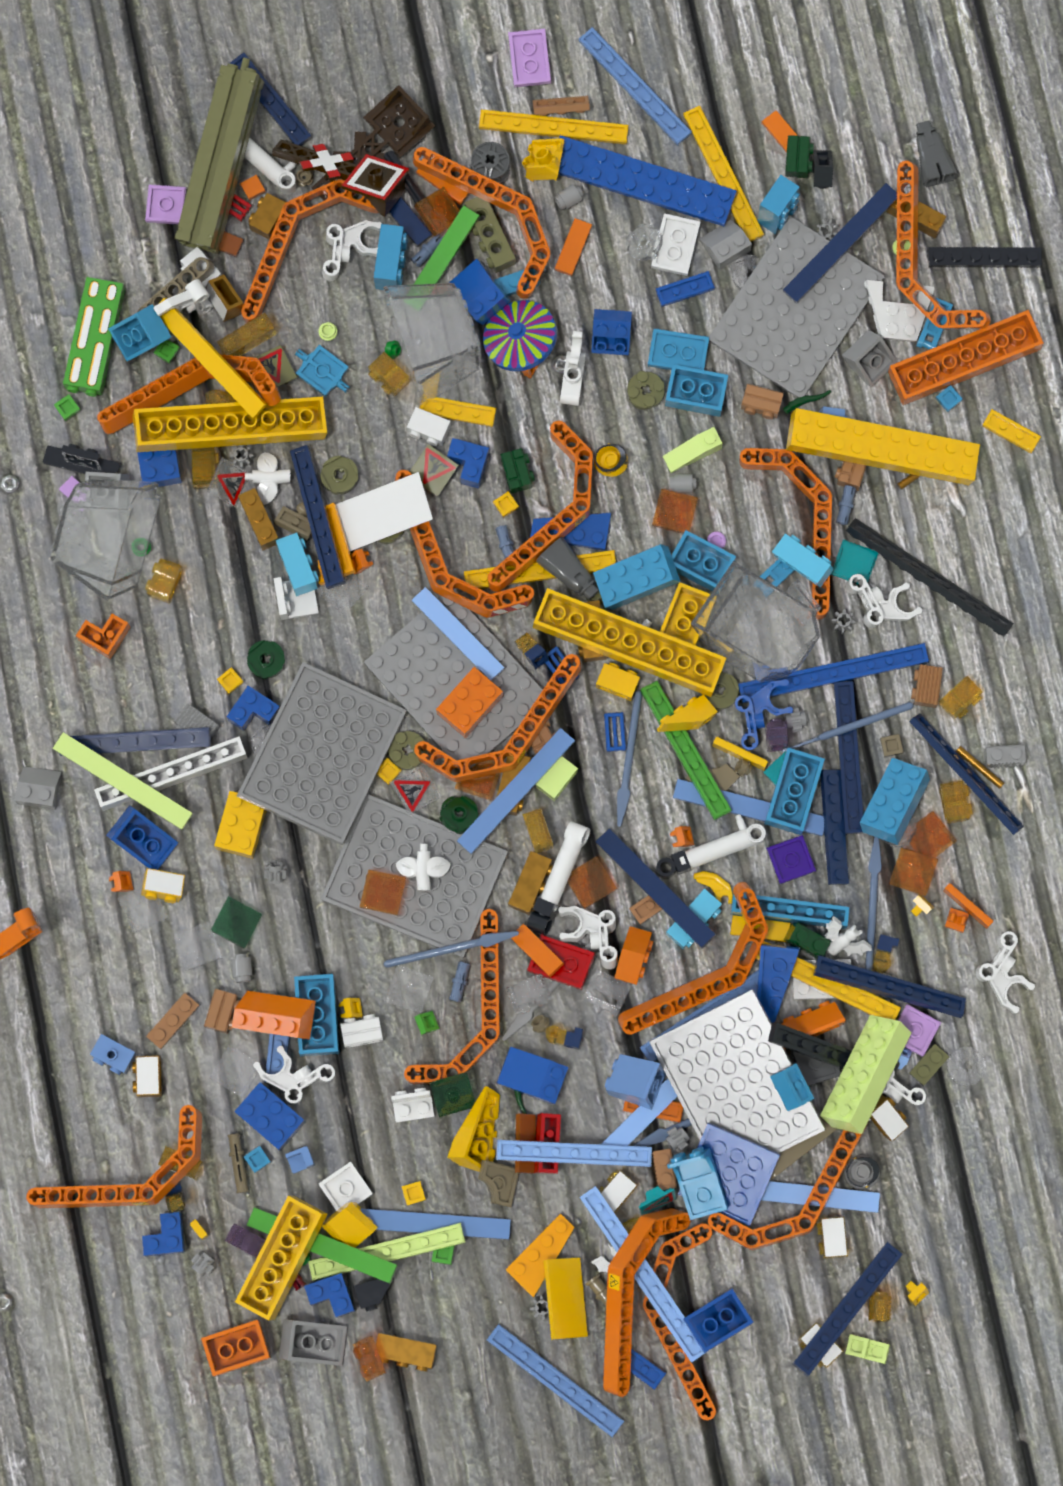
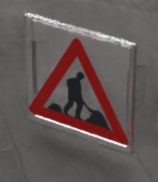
M221 457L207 492L237 508L239 503L238 495L244 492L248 480H245V473L249 472Z
M423 765L390 782L409 815L442 797Z

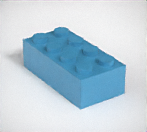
M662 544L593 572L604 607L611 610L680 582L669 547Z
M787 748L764 822L765 825L798 835L803 833L825 760L824 758Z
M892 758L860 821L863 833L898 845L930 781L927 770Z
M323 974L294 977L295 998L316 1001L310 1040L298 1038L300 1057L339 1054L334 975Z

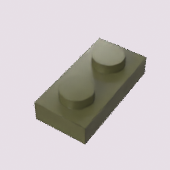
M934 1044L909 1074L924 1086L950 1056Z

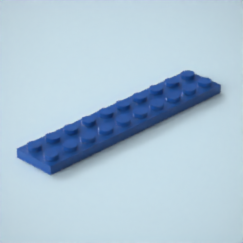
M560 135L559 138L564 139V146L558 175L725 227L737 190Z

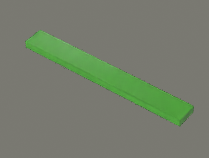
M658 681L640 689L659 725H661L660 720L668 714L669 716L674 714L675 710ZM687 731L664 732L712 818L716 820L730 813L732 810Z
M254 1207L246 1226L269 1235L277 1216ZM319 1233L310 1249V1252L389 1284L398 1266Z

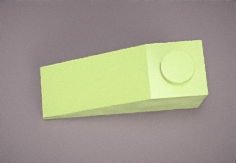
M713 427L663 456V459L670 473H673L721 450L723 443Z

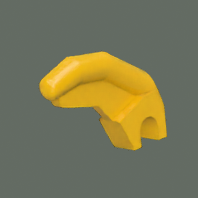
M707 871L694 873L693 878L696 879V882L710 887L719 902H721L723 896H726L728 904H732L733 894L727 881L719 875Z

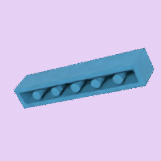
M733 893L730 915L742 916ZM756 895L765 919L826 927V923H830L834 916L842 922L841 929H846L848 926L850 907ZM754 907L748 909L747 913L752 912Z

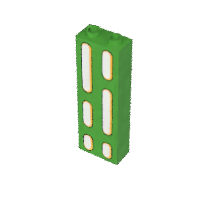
M86 277L63 385L68 392L78 393L80 391L92 397H96V395L102 396L114 338L108 328L118 323L125 293L123 283Z

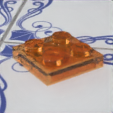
M444 187L414 205L434 237L449 229L460 212Z
M661 489L652 526L684 534L685 530L690 532L698 497Z
M489 760L477 763L471 768V771L491 768L494 766L495 761ZM500 773L456 782L455 789L491 801Z
M933 811L903 834L905 840L925 865L956 843V839Z
M901 847L889 884L926 896L938 859Z
M597 856L573 870L567 882L584 910L617 890Z
M368 869L360 908L398 916L406 878Z
M373 1336L353 1344L354 1356L359 1360L360 1372L366 1382L386 1374Z

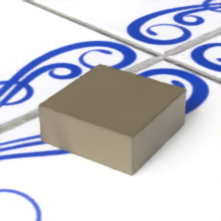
M899 734L880 738L884 758L903 754Z

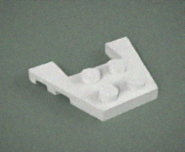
M864 281L865 288H867L869 293V303L872 304L874 311L873 317L878 335L888 340L917 341L925 315L914 304L883 301V281ZM923 286L931 295H933L934 287ZM921 291L916 295V299L928 310L931 300Z

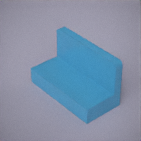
M797 1063L770 1076L787 1111L801 1107L814 1099Z

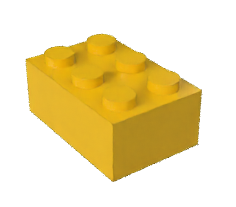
M679 582L660 632L697 646L715 595Z
M229 791L214 847L216 850L253 859L267 810L237 797V792Z

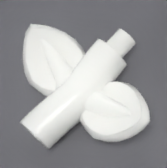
M265 452L257 460L258 470H252V473H245V480L259 483L257 492L264 505L269 504L277 496V484L290 483V469L277 470L278 461L276 457Z
M420 844L417 859L414 857H404L396 863V868L401 875L407 878L416 877L417 891H430V877L440 878L444 876L451 866L450 862L442 857L435 856L430 858L431 852L428 851V844Z

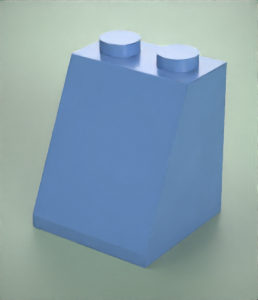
M620 1054L619 1058L615 1059L613 1063L611 1077H608L605 1083L608 1095L652 1110L666 1076L661 1064Z

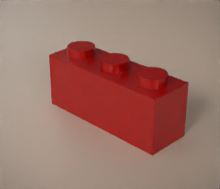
M537 1114L536 1142L559 1143L561 1114ZM534 1162V1173L558 1174V1163Z

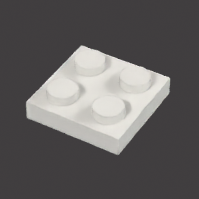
M351 1162L319 1183V1186L336 1211L345 1203L355 1202L360 1204L373 1195Z

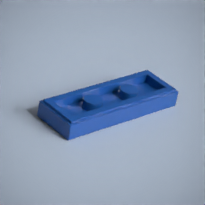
M709 271L655 288L661 307L715 290Z
M631 1348L630 1373L655 1390L666 1373Z

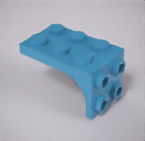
M703 1147L693 1149L687 1155H685V1152H682L670 1159L671 1161L667 1164V1168H672L677 1177L690 1220L728 1209L710 1148L704 1150Z

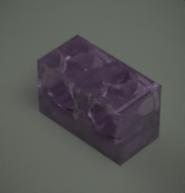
M771 719L770 722H767L765 728L767 752L782 751L788 746L787 723L782 721V719Z
M234 1223L225 1241L257 1258L265 1239Z

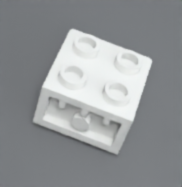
M281 577L273 578L281 620L319 613L315 590L296 596L290 580L282 582Z
M418 1088L414 1089L415 1093L409 1094L406 1091L395 1092V1096H391V1100L393 1102L396 1123L433 1118L434 1110L430 1090Z

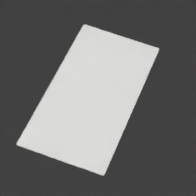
M419 472L336 504L349 551L433 519Z

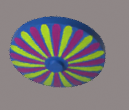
M529 300L511 302L488 321L483 334L485 351L492 362L504 370L517 372L531 369L542 363L552 352L557 340V325L551 313L543 305Z

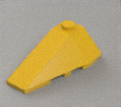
M488 1086L483 1088L454 1137L447 1158L459 1166L480 1172L482 1160L493 1162L495 1157L493 1139L497 1136V1131H494L495 1120L498 1118L500 1094Z

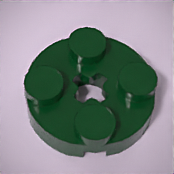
M258 641L248 651L247 665L255 676L264 680L273 678L283 670L285 655L282 648L276 642ZM262 656H271V658L269 659L270 663L263 664Z
M451 796L443 802L439 819L447 829L454 831L456 834H463L478 818V808L476 803L466 796H461V798ZM455 812H463L462 817L456 816Z

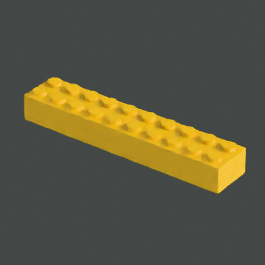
M323 396L281 399L274 406L266 405L256 418H252L238 402L134 409L133 412L136 453L324 440L327 435Z
M796 408L791 413L786 450L964 485H970L975 481L980 444L799 408Z
M549 588L545 592L533 622L534 629L709 697L713 694L726 657Z

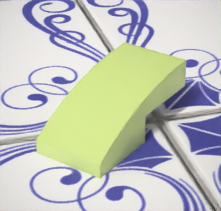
M850 1334L845 1354L886 1364L890 1345Z

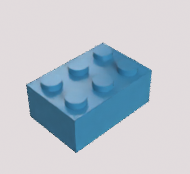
M780 175L760 204L758 223L772 233L777 234L787 222L788 216H793L798 208L800 186Z
M381 224L374 271L375 289L398 292V286H402L403 275L401 268L405 267V251L403 250H407L408 245L407 233H404L403 226Z
M153 304L108 328L126 361L171 338L168 328L153 309Z
M673 364L665 406L721 417L728 375Z
M685 530L671 555L678 574L718 594L736 560L735 555Z

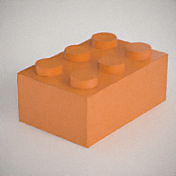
M473 667L436 708L437 715L464 738H467L504 696L503 691L478 669Z
M258 1319L201 1338L213 1377L271 1359L261 1323Z

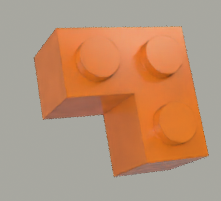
M112 613L102 629L85 620L76 634V638L81 643L111 660L131 627L128 622Z
M629 927L615 973V979L637 985L638 979L643 978L646 967L642 965L643 963L647 964L653 941L650 938L652 932Z

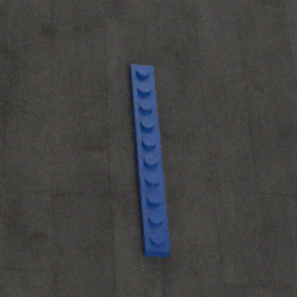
M925 643L740 683L738 686L740 695L746 694L750 697L771 680L788 679L789 684L787 686L780 685L771 691V698L834 684V682H844L929 663ZM741 698L742 704L749 702L745 701V698Z

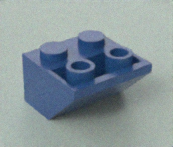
M594 309L591 353L629 355L632 311Z

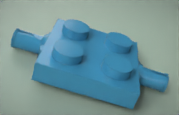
M318 345L309 355L301 349H298V352L296 351L295 355L303 360L302 366L296 372V375L324 397H327L335 387H339L345 393L349 390L350 386L342 381L349 366L321 345Z

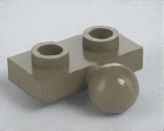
M304 502L297 505V513L283 506L275 518L274 524L293 534L297 533L299 537L308 541L312 532L308 518H306Z

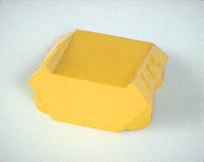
M564 139L532 140V143L528 146L530 154L522 162L526 170L525 178L532 182L534 180L550 179L556 181Z
M355 1202L345 1203L322 1225L335 1240L354 1248L378 1228L370 1217H366L361 1212V1207Z

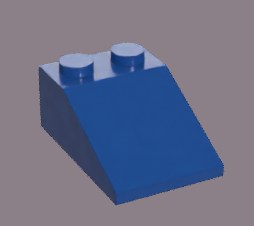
M477 258L449 282L465 308L482 325L511 301Z
M130 805L106 835L146 867L155 870L160 868L179 843Z
M509 1047L497 1084L545 1103L555 1104L568 1067Z
M733 1289L683 1318L704 1353L754 1323Z

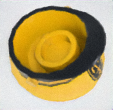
M608 443L596 451L593 462L594 467L600 474L614 477L626 470L628 458L623 447Z

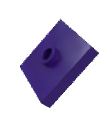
M803 835L766 848L779 885L816 872Z

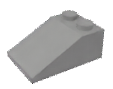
M284 1319L279 1359L342 1366L347 1326Z

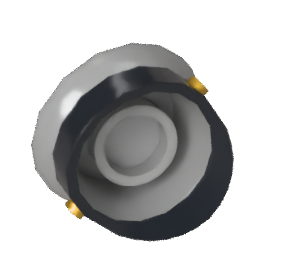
M857 1155L849 1160L844 1170L845 1179L855 1189H868L875 1185L879 1179V1165L875 1159L868 1155Z

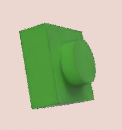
M166 340L160 343L153 353L170 364L180 347Z
M70 394L54 404L64 421L81 411Z
M433 1011L414 1017L421 1035L440 1029Z
M455 1246L433 1251L431 1261L452 1265Z

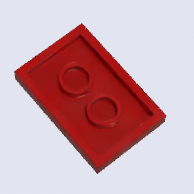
M541 935L539 939L564 965L549 977L531 959L527 971L582 990L596 954L592 951Z

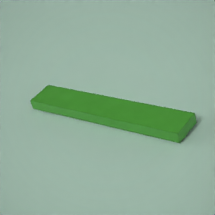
M463 205L403 300L405 303L418 311L422 309L480 216Z

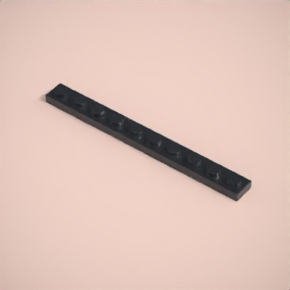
M855 518L848 526L846 532L853 538L860 540L869 549L875 550L884 559L890 560L899 569L908 572L917 581L923 582L932 591L938 592L947 601L956 604L964 612L977 618L980 623L987 625L995 633L1005 637L1014 623Z

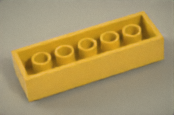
M288 1196L235 1303L268 1321L275 1320L328 1214L295 1196Z

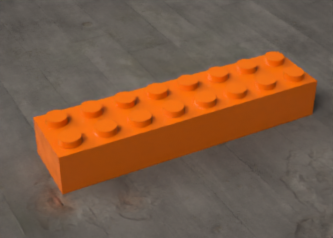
M1029 310L989 325L986 328L979 329L890 365L888 374L902 405H906L943 390L950 385L953 386L1041 350L1044 343Z

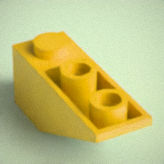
M704 694L698 698L695 696L687 702V706L683 707L681 705L672 716L668 714L660 720L661 725L657 728V731L699 729L711 721L718 711Z

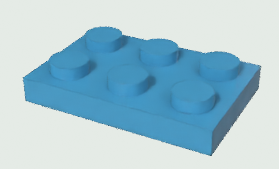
M653 329L648 367L672 370L674 364L704 370L709 337Z

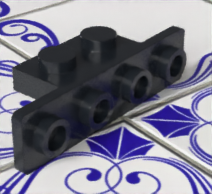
M69 444V446L63 445L62 449L47 446L43 458V464L82 474L86 472L118 473L120 467L118 462L102 459L98 451L90 448L82 450L74 444Z

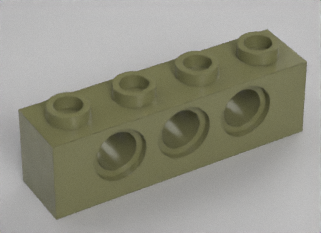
M479 197L464 202L465 207L478 215L485 216L483 221L477 220L472 228V233L474 236H478L480 240L478 245L482 253L486 252L488 256L486 261L489 268H493L495 273H498L516 265V258L489 202ZM487 231L493 233L491 237H485L483 234ZM495 247L501 249L499 253H493L491 250Z

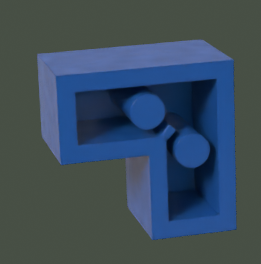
M452 438L447 457L455 463L464 466L460 477L461 484L479 489L489 456V448Z
M247 686L226 717L230 723L245 731L254 716L271 726L280 706L250 686Z
M182 1213L160 1214L162 1234L142 1236L144 1256L185 1253Z
M342 1273L304 1286L311 1306L330 1300L336 1318L355 1312Z

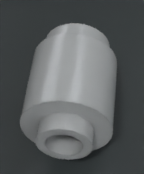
M572 184L557 193L554 199L561 210L568 209L582 201L581 196H583V193L579 186L575 187Z
M674 474V476H670V491H674V493H692V489H696V478H692V474Z
M246 954L235 955V958L231 959L233 978H235L236 983L251 981V976H253L251 958L246 957Z

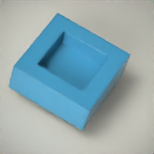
M951 385L935 398L947 412L963 400Z
M258 1146L244 1156L254 1173L271 1163L261 1146Z

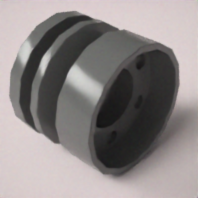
M484 142L473 150L471 170L504 185L510 175L509 154L499 143Z

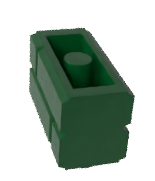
M788 136L786 177L807 178L808 172H812V161H809V154H813L814 143H810L809 136Z
M521 448L500 454L510 493L513 494L533 488L532 482H535L533 471H529L527 464H530L528 454L523 453Z
M792 923L784 938V941L800 948L805 953H810L816 959L818 955L824 956L831 942L799 923Z

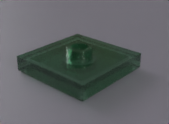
M228 896L210 931L244 949L262 914Z
M467 1072L430 1082L439 1117L471 1109L475 1104Z

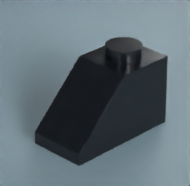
M813 150V186L820 189L832 187V150Z
M394 1277L390 1284L376 1279L354 1286L360 1308L365 1309L366 1312L378 1309L377 1305L382 1303Z

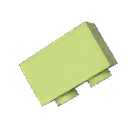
M561 756L538 781L536 788L555 802L577 774L578 768Z

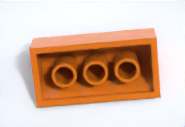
M247 991L234 1008L232 1028L310 1040L316 1001Z
M826 1001L819 1004V1008L812 1011L809 1008L800 1012L801 1016L797 1018L790 1016L783 1019L784 1023L782 1025L816 1037L842 1026L845 1023V1018L835 1002L830 1003Z

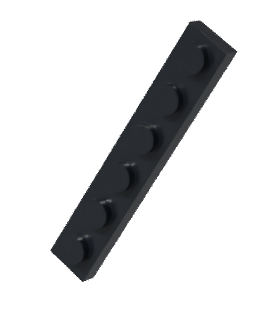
M1041 247L928 248V267L1041 268L1042 266Z
M772 1022L768 1042L837 1068H844L852 1052L851 1050L785 1025Z

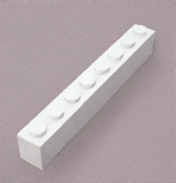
M239 736L132 776L156 791H160L242 761L248 757ZM109 784L94 789L103 811L133 801L132 798Z

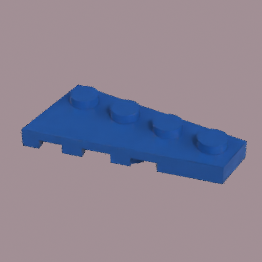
M611 513L589 514L564 539L571 546L605 551ZM554 517L533 519L530 538ZM570 518L563 519V522L570 523L572 521V519ZM550 530L548 533L556 535L558 531Z
M761 945L757 997L771 1023H775L800 950L798 947Z

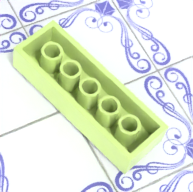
M874 1015L869 1016L820 1115L831 1127L858 1134L863 1133L911 1035V1032L901 1021Z

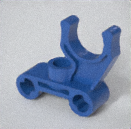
M788 679L771 680L749 697L746 694H741L736 698L735 707L738 711L745 712L748 732L743 734L741 738V744L744 749L753 750L758 745L757 729L765 728L763 710L766 709L776 716L793 712L792 706L777 708L770 701L771 691L780 685L787 686L789 684ZM741 698H745V701H749V705L746 708H742V705H738V701ZM747 736L755 738L752 746H747L744 743V740H747Z

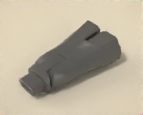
M929 120L917 123V148L923 186L931 187L953 181L958 177V173L939 133L935 131V127H932Z
M563 537L557 539L536 560V563L558 578L569 589L576 593L580 592V596L584 595L590 600L599 592V589L594 585L595 581Z

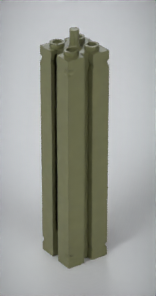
M243 58L240 70L238 66L229 63L227 66L221 65L220 75L217 78L180 216L178 231H176L175 239L183 246L198 247L207 252L219 253V244L225 231L260 100L261 89L264 85V81L256 73V70L248 68L250 63L248 58Z

